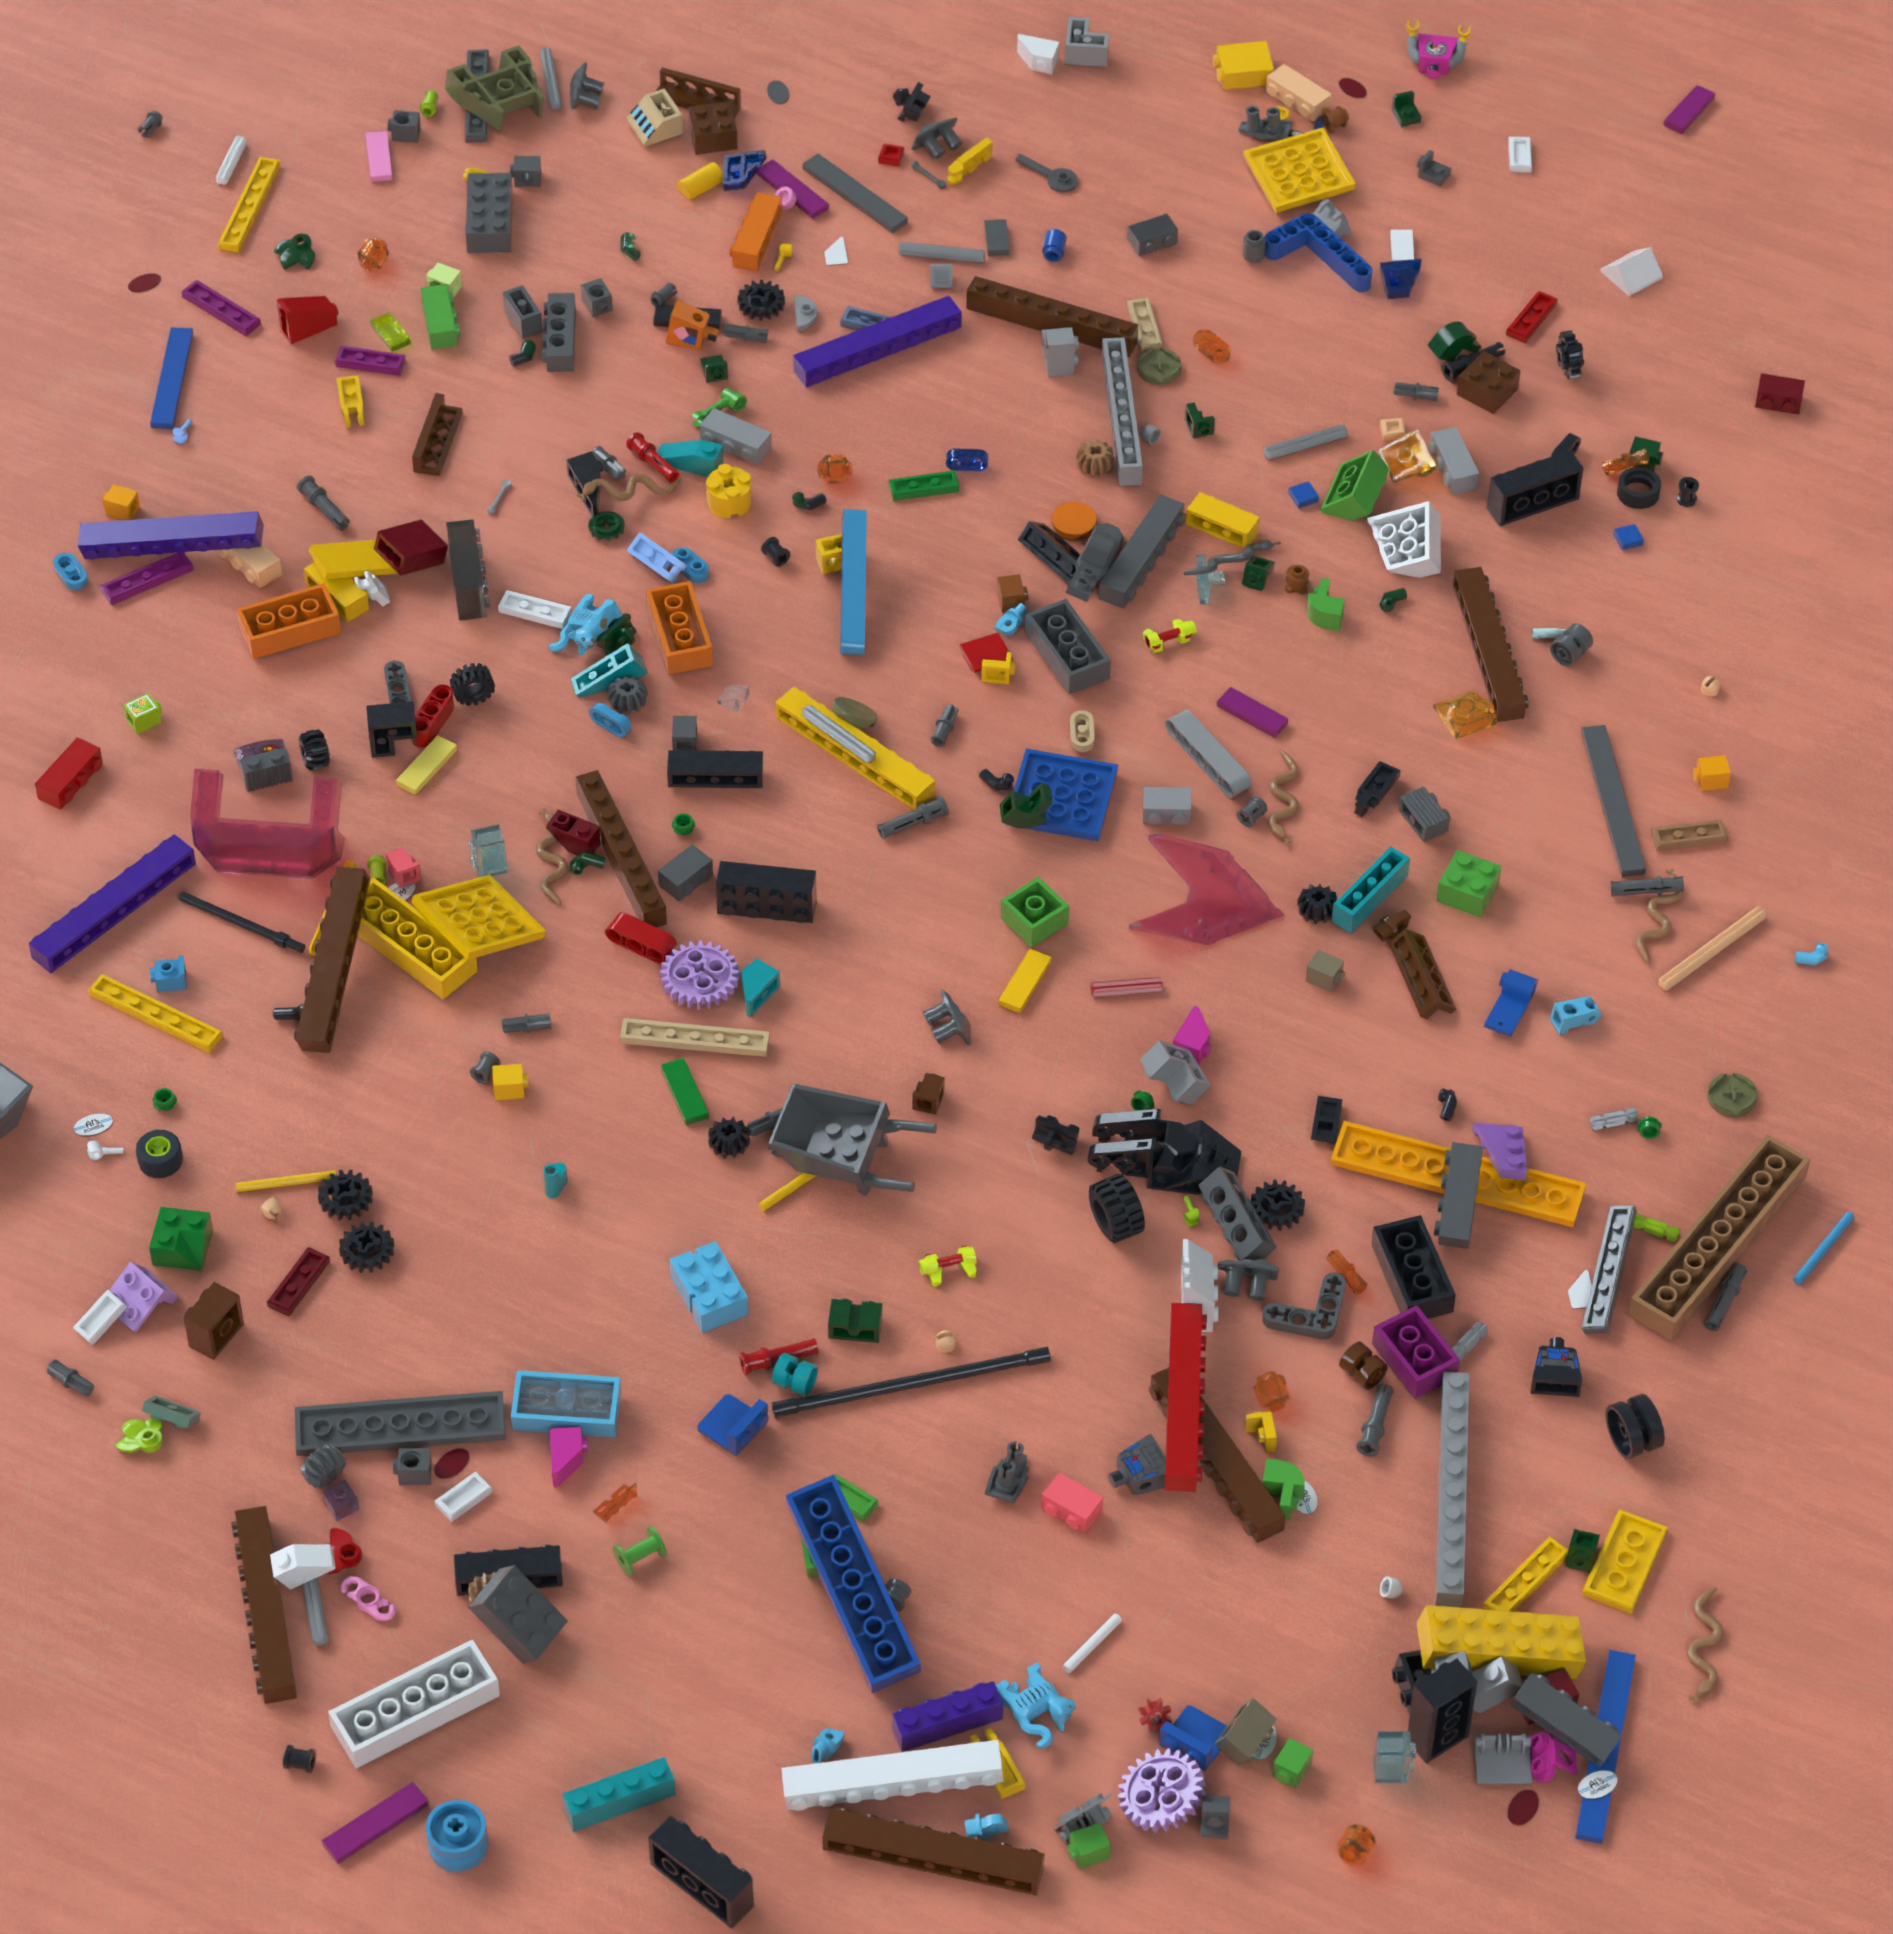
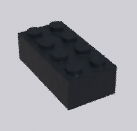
M1569 450L1490 477L1487 510L1499 527L1578 500L1584 468L1572 451Z
M720 861L716 880L717 914L813 923L817 903L816 871Z
M1419 1215L1374 1226L1371 1245L1400 1313L1416 1305L1427 1319L1453 1313L1456 1294L1422 1216Z
M1458 1658L1450 1663L1445 1662L1441 1664L1434 1673L1429 1676L1424 1675L1420 1677L1414 1684L1406 1741L1426 1764L1469 1737L1478 1681Z
M670 1815L648 1837L650 1865L731 1929L754 1907L752 1876L745 1869H738L733 1865L726 1854L723 1852L718 1853L714 1850L706 1838L698 1837L691 1832L690 1827L684 1821H678Z

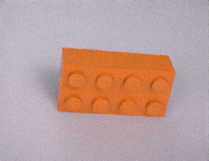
M691 581L646 589L647 611L668 675L713 666V647Z
M325 583L236 609L239 629L253 659L341 634L339 613Z

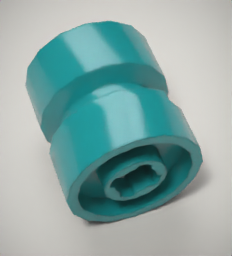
M783 1353L774 1367L771 1379L772 1384L784 1389L791 1387L792 1392L806 1397L816 1382L818 1366L805 1360L799 1363L797 1357Z

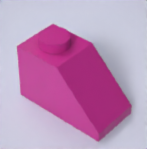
M1194 1005L1174 1037L1173 1045L1190 1050L1198 1065L1203 1058L1209 1056L1212 1045L1210 1044V1032L1199 1007Z
M581 1427L550 1429L553 1487L560 1486L583 1463V1452H588L587 1436L582 1437Z

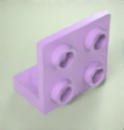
M133 1262L127 1265L109 1290L127 1306L118 1318L135 1332L139 1330L158 1302L162 1303L165 1301L174 1304L179 1297L149 1269Z

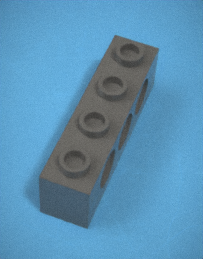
M548 293V302H544V316H547V318H543V330L547 331V334H543V347H546V349H542V362L547 363V372L574 371L575 293Z
M1219 1166L1198 1185L1203 1193L1202 1198L1204 1202L1214 1212L1212 1214L1213 1218L1223 1228V1235L1232 1244L1235 1250L1234 1255L1238 1260L1265 1259L1277 1248L1234 1172Z

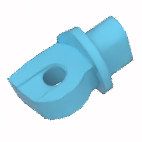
M1020 603L1015 609L1011 608L1006 611L994 626L995 630L1006 636L1013 635L1018 630L1019 624H1024L1023 619L1028 614L1027 608Z
M831 1728L822 1730L813 1743L812 1762L817 1764L821 1763L822 1760H828L842 1745L845 1732Z
M978 1813L976 1818L965 1820L966 1834L969 1838L980 1837L987 1841L988 1836L1009 1831L1008 1821L1001 1814H992L981 1818Z

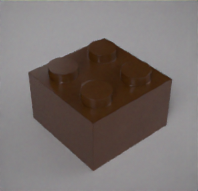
M730 102L688 107L689 129L695 155L738 149L737 128Z
M1483 351L1459 375L1457 395L1494 414L1518 390L1521 370Z
M213 1282L208 1289L201 1293L199 1300L193 1307L187 1309L183 1317L189 1347L212 1360L219 1355L244 1325L239 1295L216 1282Z

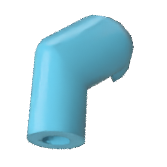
M1818 943L1816 950L1811 953L1796 951L1795 963L1812 966L1818 965L1828 958V945Z

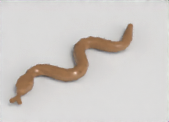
M637 473L629 478L625 492L618 491L606 480L595 479L592 482L586 483L583 493L577 494V497H581V500H584V495L593 493L596 486H600L614 499L626 501L634 496L635 486L638 482L643 483L655 494L666 495L676 488L681 479L678 478L677 481L668 484L665 488H661L645 474Z
M1281 751L1280 754L1291 768V771L1274 777L1269 787L1271 793L1289 803V807L1274 812L1269 818V825L1272 828L1273 835L1284 839V844L1287 845V842L1291 843L1292 840L1286 838L1284 828L1276 822L1293 816L1299 809V802L1294 795L1281 790L1279 785L1293 780L1299 771L1296 762L1287 753Z
M545 808L543 809V812H538L539 814L545 816L547 823L554 815L553 813H546ZM550 834L538 842L536 852L542 860L555 863L559 868L543 877L541 889L547 897L557 904H561L562 901L548 885L566 874L568 864L565 858L545 850L547 846L558 841Z
M1673 868L1670 871L1666 870V873L1670 874V878L1679 877L1673 874ZM1682 891L1671 895L1655 896L1648 902L1647 910L1649 915L1659 922L1662 928L1642 932L1637 937V949L1646 963H1649L1650 959L1644 941L1666 937L1671 931V921L1658 911L1656 907L1679 901L1683 895Z
M1713 1586L1706 1593L1698 1597L1694 1605L1696 1617L1713 1629L1712 1635L1696 1639L1688 1646L1687 1656L1691 1664L1709 1675V1680H1705L1700 1684L1696 1695L1688 1698L1693 1700L1694 1704L1697 1703V1698L1706 1697L1710 1694L1718 1680V1674L1714 1666L1698 1656L1700 1649L1717 1644L1724 1635L1722 1624L1702 1609L1703 1605L1718 1590L1716 1586Z

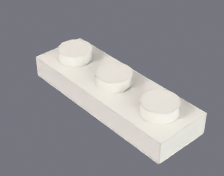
M506 590L498 605L499 613L560 629L564 628L571 615L570 606Z

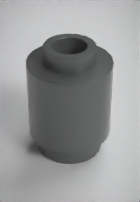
M1251 230L1244 237L1243 258L1251 263L1260 262L1265 254V237L1262 232Z

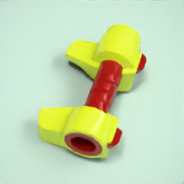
M1180 619L1172 621L1174 628L1160 634L1150 629L1144 630L1143 640L1149 650L1157 653L1163 651V642L1173 638L1181 644L1190 642L1191 636L1197 633L1195 623L1192 620L1183 622Z
M968 1245L959 1248L958 1254L938 1258L936 1254H927L925 1258L918 1261L921 1275H929L933 1287L941 1284L942 1268L958 1264L972 1278H975L977 1273L975 1251L973 1247Z

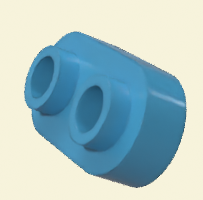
M681 547L672 552L674 557L687 565L684 572L681 571L680 573L689 581L702 583L708 579V564L691 549Z
M61 553L54 558V570L67 588L80 590L87 585V573L74 555Z
M596 703L589 710L591 719L612 734L623 738L631 731V722L628 717L617 713L608 705Z

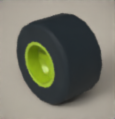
M153 1130L147 1132L136 1144L138 1165L140 1170L147 1176L165 1178L178 1171L182 1165L183 1154L180 1141L170 1131Z

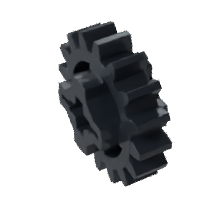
M760 280L757 284L755 281H752L751 286L745 284L744 289H740L739 295H737L739 311H743L744 316L750 314L752 320L755 317H759L760 321L763 320V317H767L770 320L772 314L778 316L779 311L784 310V290H779L778 284L772 286V281L767 282V284L763 280Z
M1572 330L1560 332V335H1558L1559 342L1555 347L1558 366L1562 367L1567 379L1579 378L1580 374H1582V365H1584L1582 344L1578 343Z
M339 1170L338 1176L330 1173V1180L323 1179V1186L318 1187L319 1204H321L323 1212L328 1211L330 1218L335 1214L338 1215V1220H341L343 1216H347L348 1220H351L353 1214L360 1217V1210L368 1211V1204L373 1202L372 1186L369 1185V1179H363L360 1172L356 1176L353 1175L352 1170H349L348 1174H344L342 1170Z
M1275 1179L1273 1180V1185H1269L1265 1181L1263 1182V1189L1257 1186L1255 1194L1251 1195L1253 1207L1263 1224H1268L1269 1230L1273 1226H1277L1278 1230L1281 1231L1283 1225L1290 1229L1292 1222L1298 1224L1300 1217L1304 1215L1305 1199H1302V1192H1295L1296 1185L1294 1184L1290 1187L1286 1186L1287 1181L1285 1180L1282 1184H1278Z
M361 1222L359 1228H356L354 1225L351 1226L352 1232H343L344 1238L339 1240V1253L343 1263H349L351 1270L359 1267V1273H362L365 1268H368L369 1272L372 1273L373 1267H377L380 1270L383 1269L382 1262L389 1264V1256H394V1240L391 1238L389 1230L384 1231L382 1224L376 1228L374 1227V1222H371L369 1226H365L364 1222Z

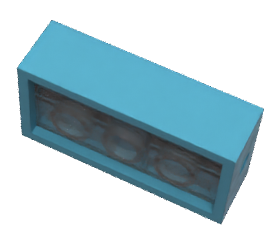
M517 1370L511 1411L513 1430L550 1433V1429L581 1427L582 1435L616 1437L622 1395L620 1377Z

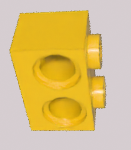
M842 534L816 539V560L822 574L840 571L842 567Z

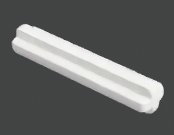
M235 137L216 176L218 184L226 185L247 144L245 137Z

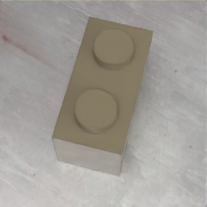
M1252 1698L1240 1706L1214 1745L1237 1765L1246 1760L1251 1762L1260 1752L1258 1748L1262 1741L1265 1742L1274 1732L1272 1726L1277 1718Z

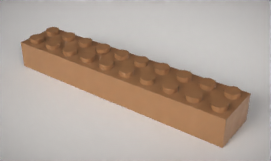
M1767 1134L1631 1298L1628 1316L1672 1341L1729 1272L1732 1265L1739 1260L1806 1178L1810 1158Z

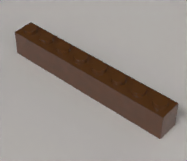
M978 276L973 278L967 288L966 309L1039 331L1072 328L1073 335L1078 337L1079 343L1102 349V339L1125 338L1127 357L1129 358L1138 344L1139 324Z
M1482 567L1455 570L1453 588L1496 721L1523 719L1525 709L1529 707L1528 697L1526 694L1523 695V682L1521 677L1517 676V663L1511 658L1512 650L1510 643H1506L1505 627L1500 625V612L1494 606V593L1489 591V578L1487 575L1484 576Z
M596 770L576 776L577 796L590 822L600 826L601 845L638 919L655 927L666 925V905L599 771Z
M337 867L335 876L331 877V893L325 902L326 914L320 923L321 935L315 944L316 956L314 962L312 961L310 965L311 977L309 983L305 986L306 998L304 1005L300 1007L299 1027H296L294 1032V1039L302 1051L330 1053L371 881L363 868Z
M1169 1367L1151 1375V1386L1149 1387L1151 1397L1154 1401L1160 1403L1166 1418ZM1204 1401V1416H1199V1422H1204L1203 1438H1198V1444H1203V1460L1199 1461L1202 1463L1205 1475L1213 1479L1221 1497L1225 1496L1233 1515L1241 1519L1245 1532L1249 1536L1252 1535L1257 1543L1284 1531L1286 1516Z
M260 1506L235 1511L236 1521L231 1522L233 1537H239L240 1542L235 1544L237 1560L242 1559L243 1562L242 1566H238L240 1582L246 1581L247 1587L241 1588L244 1604L249 1603L250 1610L245 1611L247 1627L253 1626V1633H248L251 1649L256 1648L257 1655L252 1656L254 1672L260 1671V1678L255 1679L258 1695L263 1694L265 1704L296 1699L297 1694L279 1581L274 1578L270 1555L274 1553L267 1507Z
M830 1808L822 1836L823 1850L1036 1896L1044 1870L1045 1854L1035 1849H1021L1012 1847L1008 1843L988 1842L980 1837L969 1838L960 1836L952 1831L941 1832L932 1830L924 1825L913 1826L905 1824L900 1820H885L872 1814H857L844 1808Z

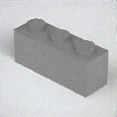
M715 408L700 424V440L721 444L725 452L757 465L772 449L771 432Z
M1457 427L1431 432L1430 442L1427 443L1428 452L1434 456L1436 468L1438 471H1441L1444 485L1449 487L1451 494L1477 490L1479 472Z

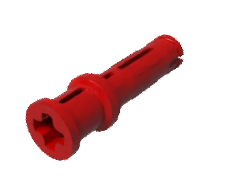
M640 432L633 433L627 439L626 447L630 451L637 453L641 461H647L669 483L677 481L680 473L656 452L655 446L647 442Z
M812 1338L811 1340L771 1350L762 1347L760 1351L749 1354L741 1352L739 1353V1360L743 1374L749 1375L750 1371L762 1368L769 1370L773 1364L777 1363L783 1353L797 1358L819 1354L818 1347L807 1349L809 1346L817 1345L816 1339Z

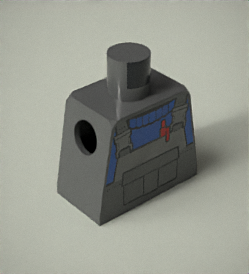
M1152 1434L1145 1436L1117 1455V1471L1108 1474V1479L1114 1489L1127 1484L1133 1495H1140L1165 1488L1166 1456Z

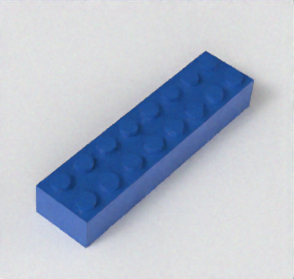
M833 1474L785 1495L788 1510L871 1693L920 1673L921 1663L835 1475Z

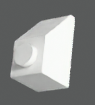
M1018 34L1017 53L1031 70L1052 74L1059 58V42Z
M292 1544L270 1555L274 1578L290 1590L336 1569L333 1549L329 1544Z

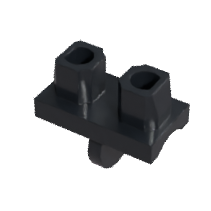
M917 83L911 95L907 88L896 89L893 99L897 106H904L898 120L903 122L908 117L917 122L931 97L921 91L922 83Z
M1039 1115L1036 1118L1032 1139L1044 1143V1149L1047 1151H1051L1054 1147L1071 1155L1075 1152L1080 1130L1078 1126L1073 1124L1068 1126L1062 1125L1056 1117L1051 1115L1047 1117Z

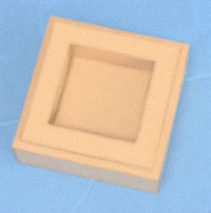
M1402 418L1380 420L1383 441L1405 440L1406 432Z

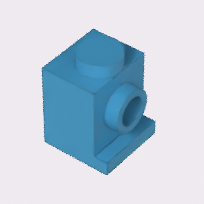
M183 955L179 956V959L155 961V968H150L151 983L156 982L157 992L187 990L186 967Z

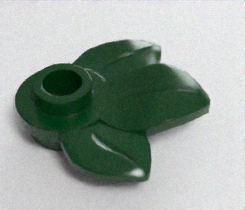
M304 233L297 234L292 239L281 241L274 250L276 254L281 255L280 261L283 269H287L298 262L304 268L309 269L315 259V253L311 249L312 240Z

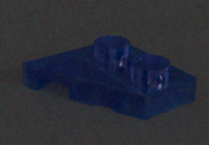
M765 150L725 155L722 183L724 191L745 189L766 160Z
M1421 259L1380 262L1379 269L1387 299L1407 298L1410 296L1421 269Z

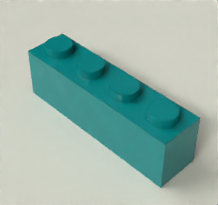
M1390 846L1333 904L1332 923L1352 934L1408 877L1410 857Z
M665 1757L562 1793L564 1811L573 1832L676 1795L675 1779Z

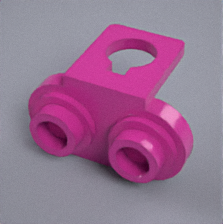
M1540 1732L1531 1737L1530 1769L1532 1777L1540 1783L1549 1782L1554 1777L1557 1766L1572 1775L1577 1773L1576 1752L1574 1749L1556 1740L1547 1732ZM1564 1751L1568 1755L1570 1765L1560 1756L1561 1752Z

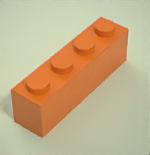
M757 192L754 200H750L748 214L744 215L742 228L738 229L736 234V243L732 244L730 248V257H732L734 267L754 271L759 270L782 215V197Z

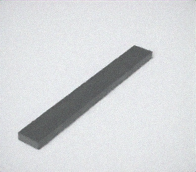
M1606 726L1582 727V737L1621 876L1645 874L1646 868Z

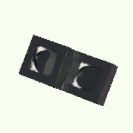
M1318 1096L1311 1140L1336 1143L1343 1099Z

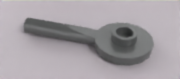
M1018 154L1016 157V162L1048 177V184L1055 191L1069 192L1077 186L1078 177L1069 169L1059 168L1051 170L1022 154Z

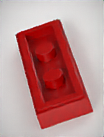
M1538 291L1506 329V335L1526 343L1555 308L1558 299Z

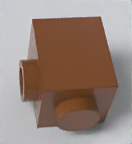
M1020 574L997 577V595L1002 613L1011 608L1015 609L1020 603L1025 606V600H1028L1027 586L1023 587Z

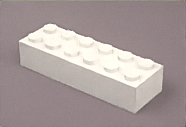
M472 1639L328 1711L331 1729L354 1767L358 1768L499 1697L498 1679Z

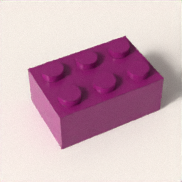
M1417 1305L1374 1326L1372 1345L1414 1399L1442 1386L1443 1372H1459L1460 1359Z

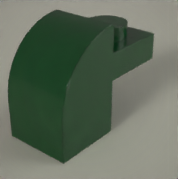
M1460 321L1452 322L1442 327L1427 344L1438 359L1449 362L1454 361L1463 349L1475 353L1482 347L1476 340L1477 336L1469 331Z
M1041 783L1029 796L1012 791L999 804L1002 823L1022 829L1033 828L1046 821L1045 811L1052 804L1050 785Z

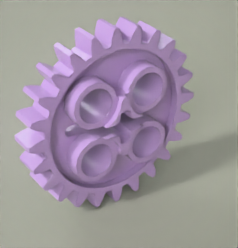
M702 940L699 941L698 946H694L693 942L690 941L688 948L681 944L680 951L672 949V956L666 955V962L661 964L660 979L665 994H670L671 1001L678 998L679 1006L687 1002L689 1009L693 1004H696L698 1010H700L702 1004H705L709 1009L712 1002L719 1006V999L727 1001L728 994L733 995L734 988L738 987L739 970L738 963L735 962V956H729L728 949L721 952L720 944L713 948L711 941L707 946H703Z
M1158 1749L1156 1750L1155 1757H1151L1149 1753H1146V1761L1143 1762L1137 1758L1138 1766L1136 1768L1129 1766L1128 1769L1131 1774L1122 1776L1126 1784L1119 1785V1789L1122 1792L1118 1795L1121 1801L1120 1807L1127 1819L1132 1821L1135 1827L1141 1825L1144 1831H1147L1151 1826L1154 1833H1157L1159 1827L1162 1826L1165 1832H1168L1170 1824H1173L1177 1829L1179 1820L1185 1823L1188 1822L1186 1817L1188 1813L1196 1815L1193 1807L1202 1806L1199 1797L1206 1795L1202 1789L1206 1786L1203 1779L1204 1774L1195 1760L1192 1761L1188 1754L1183 1756L1180 1750H1177L1173 1755L1171 1750L1167 1749L1165 1754L1161 1755Z

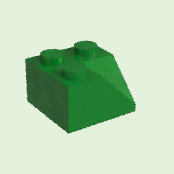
M160 1207L149 1245L152 1265L202 1271L213 1233L210 1212Z

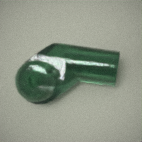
M626 232L620 238V251L633 261H637L641 256V252L633 247L635 243L633 240H636L634 234Z

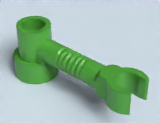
M725 388L721 393V400L707 409L696 411L691 415V417L696 419L692 424L700 428V424L713 408L720 411L727 406L739 412L746 406L747 398L740 392H734L730 388Z

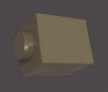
M1317 950L1307 965L1306 982L1332 992L1336 985H1341L1344 980V961Z

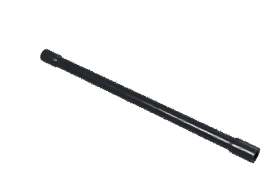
M1047 1346L1027 1350L1019 1354L828 1393L772 1402V1411L774 1418L796 1414L804 1410L1024 1365L1031 1366L1051 1361L1050 1351Z

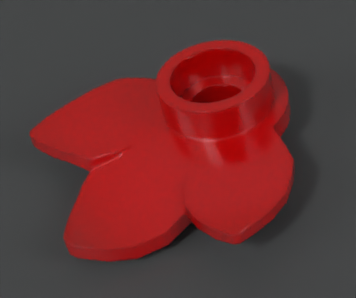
M331 1528L330 1542L324 1544L332 1546L336 1569L326 1574H335L344 1568L355 1567L361 1562L363 1557L361 1548L353 1543L351 1534L342 1529Z

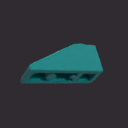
M705 440L661 444L657 450V453L673 468L708 477L721 464H724L723 445Z
M627 643L572 677L571 682L576 696L583 697L609 690L610 683H615L616 678L623 679L625 675L627 678H631L635 675L638 680L646 675L648 671L643 657Z

